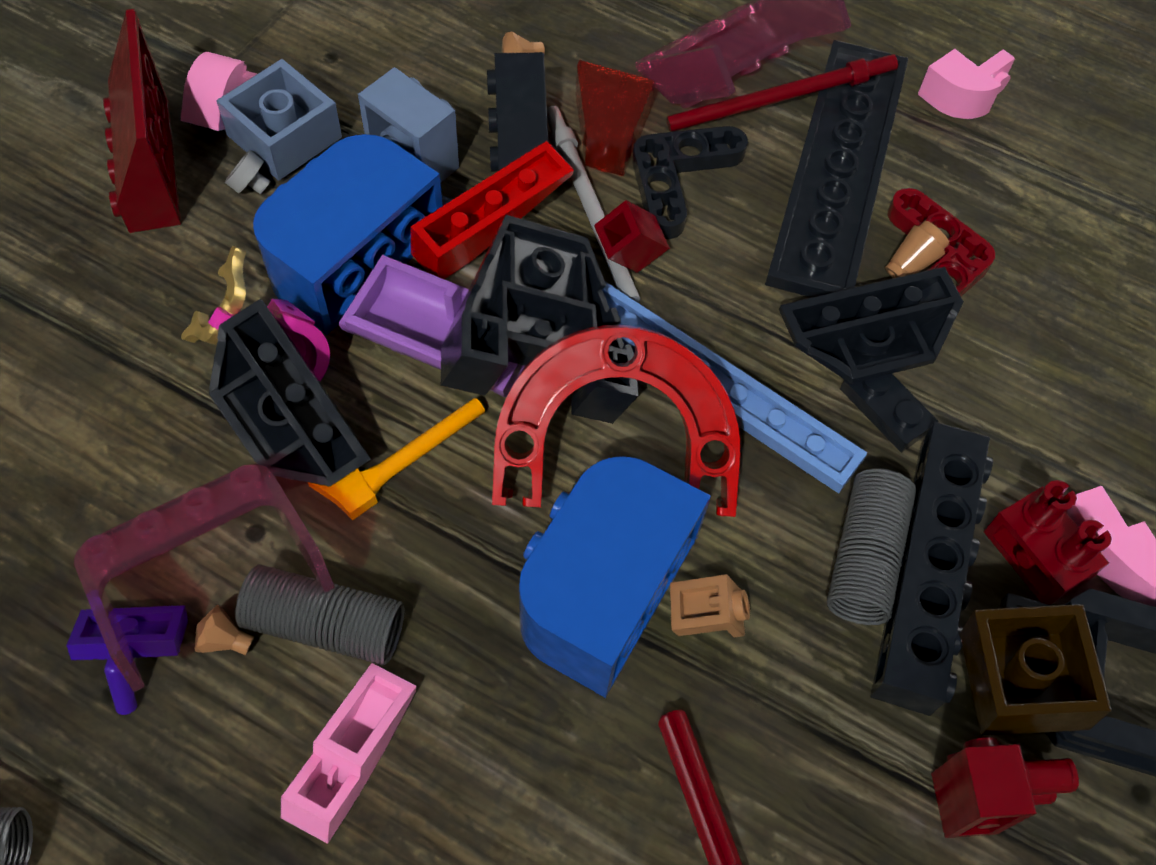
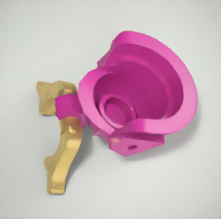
M236 246L231 247L226 263L218 270V275L224 277L227 283L225 298L220 306L215 309L210 320L208 314L195 311L191 324L181 335L182 340L195 343L200 339L201 341L217 345L219 325L239 313L245 301L246 287L243 277V264L246 250ZM272 299L267 306L292 340L318 380L321 381L330 361V348L327 339L318 328L313 326L315 321L288 300Z

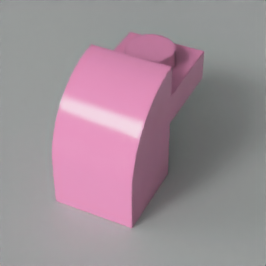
M953 49L928 67L918 95L938 111L951 117L961 119L982 117L989 113L997 94L1008 84L1010 80L1008 72L1015 58L1003 49L980 66H977L959 51Z
M211 52L200 54L193 62L185 81L181 121L217 131L224 130L225 127L216 100L248 81L257 73L246 71L247 65L244 64V61Z

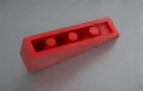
M548 141L543 142L412 225L411 255L427 273L446 279L473 261L491 245L505 215L522 219L571 177L574 169Z

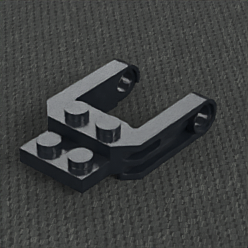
M1091 588L1064 604L1084 605L1103 679L1108 640L1156 654V607ZM1008 593L1001 600L1000 609L1052 605ZM1105 716L1090 730L1045 732L1056 747L1156 777L1155 730Z

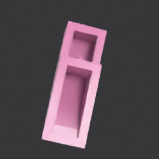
M1103 486L1076 494L1077 500L1075 505L1070 510H1067L1070 518L1078 527L1084 521L1096 520L1104 525L1098 531L1099 536L1108 530L1112 537L1111 544L1101 551V554L1107 559L1109 564L1097 575L1121 597L1156 607V538L1145 521L1128 527Z
M371 663L313 742V754L281 796V819L328 844L383 755L416 692L417 686Z

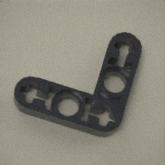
M733 126L648 134L636 140L633 148L632 165L643 208L655 215L665 239H673L681 235L687 218V208L677 173L739 165L745 157L748 145V138L742 130ZM692 146L697 148L700 153L688 156L683 154L680 148ZM648 153H652V156L657 158L655 166L651 167V159ZM653 181H662L669 185L670 188L660 192L651 189L648 184ZM663 206H667L668 217L674 221H667L665 216H661Z

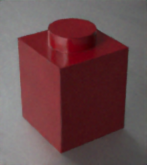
M627 200L594 225L607 258L637 273L670 249L655 215Z

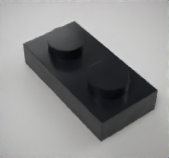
M893 374L852 384L844 380L840 390L901 453L926 436L934 422H939Z

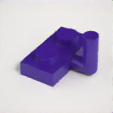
M185 605L81 610L66 644L70 659H107L104 672L115 710L120 715L130 714L137 708V701L128 671L131 658L178 656L188 624Z

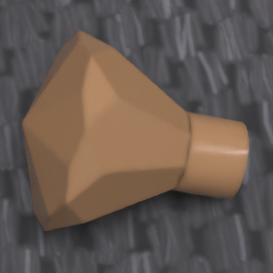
M507 32L503 37L502 53L545 52L542 42H529L515 32Z
M216 605L197 624L194 650L195 652L205 653L231 649L246 656L254 636L240 631L225 610Z

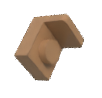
M727 574L670 583L672 631L676 635L684 636L727 630L733 637L745 635L744 620H749L750 618L749 599L746 591L741 590Z

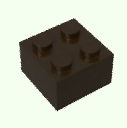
M1083 604L974 610L961 630L960 637L981 735L1090 730L1112 711Z

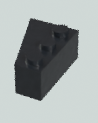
M544 52L494 53L495 69H487L488 95L496 96V108H488L489 133H497L498 146H490L491 172L501 170L543 142L548 141Z

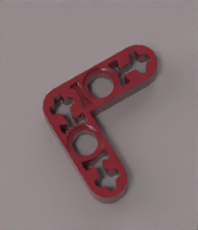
M904 188L897 191L893 196L887 215L893 225L906 235H908L914 225L920 226L925 218L926 221L946 230L950 234L951 238L948 239L949 245L944 249L945 255L939 258V261L929 270L945 267L949 276L957 281L958 286L956 289L962 297L988 272L995 260L996 252L993 246L921 191ZM957 243H960V244L958 245L957 249H955V248H954L955 245H956ZM973 256L977 257V258L974 259V260L969 259V258H972Z

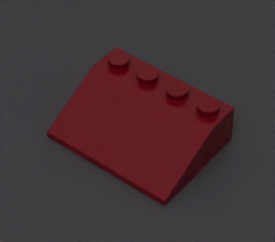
M128 9L125 11L108 77L109 97L103 98V106L107 120L111 123L110 128H105L106 141L110 152L113 153V159L107 160V167L110 179L116 191L109 192L110 204L114 216H122L129 233L178 226L181 225L169 101L135 9Z

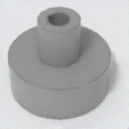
M249 150L237 163L224 183L237 193H240L249 185L261 194L270 183L267 178L258 172L264 160Z

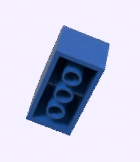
M369 134L344 138L333 144L320 156L310 160L306 167L287 183L277 187L274 193L260 205L254 217L253 229L271 287L278 299L288 300L315 321L313 326L327 336L339 325V321L382 255L407 264L413 258L411 255V226L443 206L440 173L391 140Z
M612 457L599 461L588 468L579 478L570 494L563 491L559 495L550 512V518L553 519L545 533L537 531L533 535L523 555V558L527 559L521 571L519 582L520 630L522 638L531 653L543 663L606 698L669 589L670 583L673 582L696 542L711 495L637 458Z

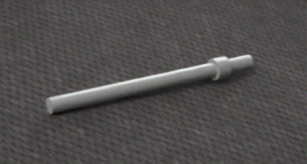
M550 106L547 108V122L552 132L550 136L554 149L574 169L571 179L617 289L639 303L640 296L628 268L607 258L594 227L605 215L577 152L578 141L572 128L566 126L557 106Z

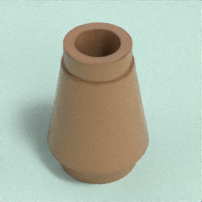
M924 221L920 226L914 225L890 262L885 266V270L893 279L919 273L945 255L944 249L949 245V240L939 228L928 221Z

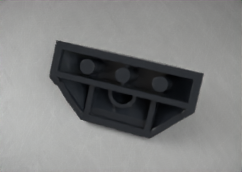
M941 267L780 305L779 312L796 348L852 384L933 364L964 301L946 268Z
M261 298L219 325L209 395L263 474L332 486L371 460L338 407Z

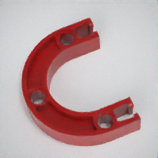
M604 325L591 327L562 337L547 346L525 366L516 378L505 399L496 428L492 505L506 506L507 499L513 498V489L504 488L506 467L513 466L517 468L529 467L531 469L532 489H529L528 496H523L522 506L541 507L544 442L553 414L560 404L580 387L604 378L624 377L648 383L662 391L674 402L683 419L686 432L684 482L699 489L702 476H721V498L716 500V515L736 517L740 435L735 411L727 392L716 375L698 356L682 344L653 330L636 326ZM617 338H629L635 344V353L632 359L626 363H616L611 360L608 355L610 344ZM514 431H524L532 437L534 446L526 453H517L509 448L507 437ZM714 440L723 442L724 453L719 460L709 463L701 459V450L706 443Z

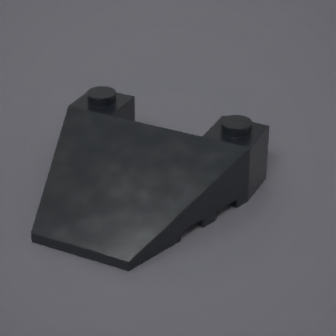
M505 215L442 343L440 386L486 396L507 368L508 362L526 366L537 354L562 337L591 327L618 325L621 322L616 308H609L603 293L606 282L588 238ZM622 338L615 339L608 349L610 359L616 363H626L634 356L631 345H624ZM624 377L604 378L590 382L571 394V414L613 424L639 396L638 382L636 379Z

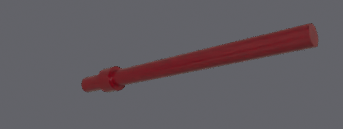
M895 54L869 61H866L864 58L846 63L844 68L667 116L668 128L670 132L839 85L847 83L851 86L868 82L869 77L897 70L898 60Z

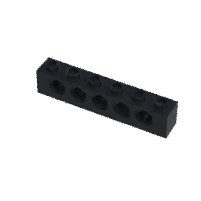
M934 422L921 442L913 480L917 492L915 493L912 517L909 522L910 525L904 548L905 551L903 552L904 556L902 557L903 561L901 562L902 566L900 567L896 595L894 596L892 614L889 621L884 625L870 698L931 716L944 703H950L957 685V674L951 672L953 655L957 656L962 648L960 632L963 626L959 625L961 610L966 609L972 593V582L966 581L968 566L971 567L974 564L980 545V540L973 537L975 524L978 525L981 522L987 503L986 497L980 496L982 484L987 482L993 466V457L987 456L990 437ZM946 477L953 479L958 485L951 483ZM938 517L946 519L952 527L941 523ZM929 558L939 561L945 570L934 567ZM920 601L930 603L936 609L938 615L926 612ZM911 646H918L925 650L930 662L918 659L914 655Z

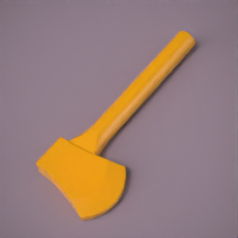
M473 398L381 463L361 472L358 468L332 486L309 482L308 485L335 503L353 521L378 503L376 494L389 479L485 413V409L477 398Z

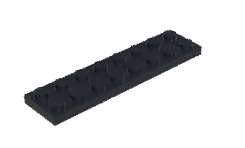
M833 40L824 73L844 68L846 63L861 58L869 61L891 54ZM896 55L898 60L897 70L869 77L868 82L854 86L847 83L819 91L765 282L766 286L811 298L855 288L908 63L907 57Z

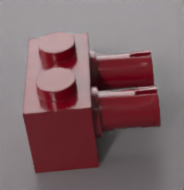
M1061 480L1049 482L1045 487H1040L1002 510L984 530L985 535L1039 601L1048 605H1053L1089 582L1109 564L1107 559L1101 554V551L1105 550L1112 540L1108 530L1099 536L1098 531L1104 527L1100 522L1087 520L1078 527L1070 518L1067 510H1070L1075 505L1077 497L1073 490L1067 493L1066 496L1064 495L1069 485Z
M991 737L973 739L963 743L964 749L946 757L947 762L931 773L945 838L997 835L1037 814L1035 805L1052 804L1056 801L1057 793H1071L1076 791L1079 786L1078 771L1072 759L1024 761L1020 744L998 745L997 739Z

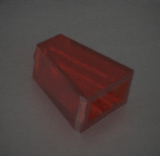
M579 60L577 64L575 94L585 166L624 177L633 155L634 144L640 138L652 108L655 80Z

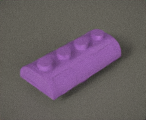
M382 255L339 321V326L343 331L358 335L401 355L409 356L441 370L442 343L469 289ZM508 362L507 368L490 390L498 395L507 397L513 383L525 366Z

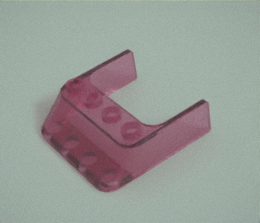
M755 0L722 14L635 62L637 71L671 104H680L682 108H687L702 100L732 95L736 92L731 78L735 74L745 75L759 69L762 66L760 60L767 56L768 59H773L789 52L790 48L788 45L794 42L844 31L851 27V21L844 0Z
M255 464L238 467L228 474L192 489L150 511L141 513L137 517L110 530L89 538L77 550L74 557V566L108 652L134 692L144 688L145 685L105 591V586L112 578L259 506H273L324 592L326 593L335 588L319 548L275 476L266 466Z

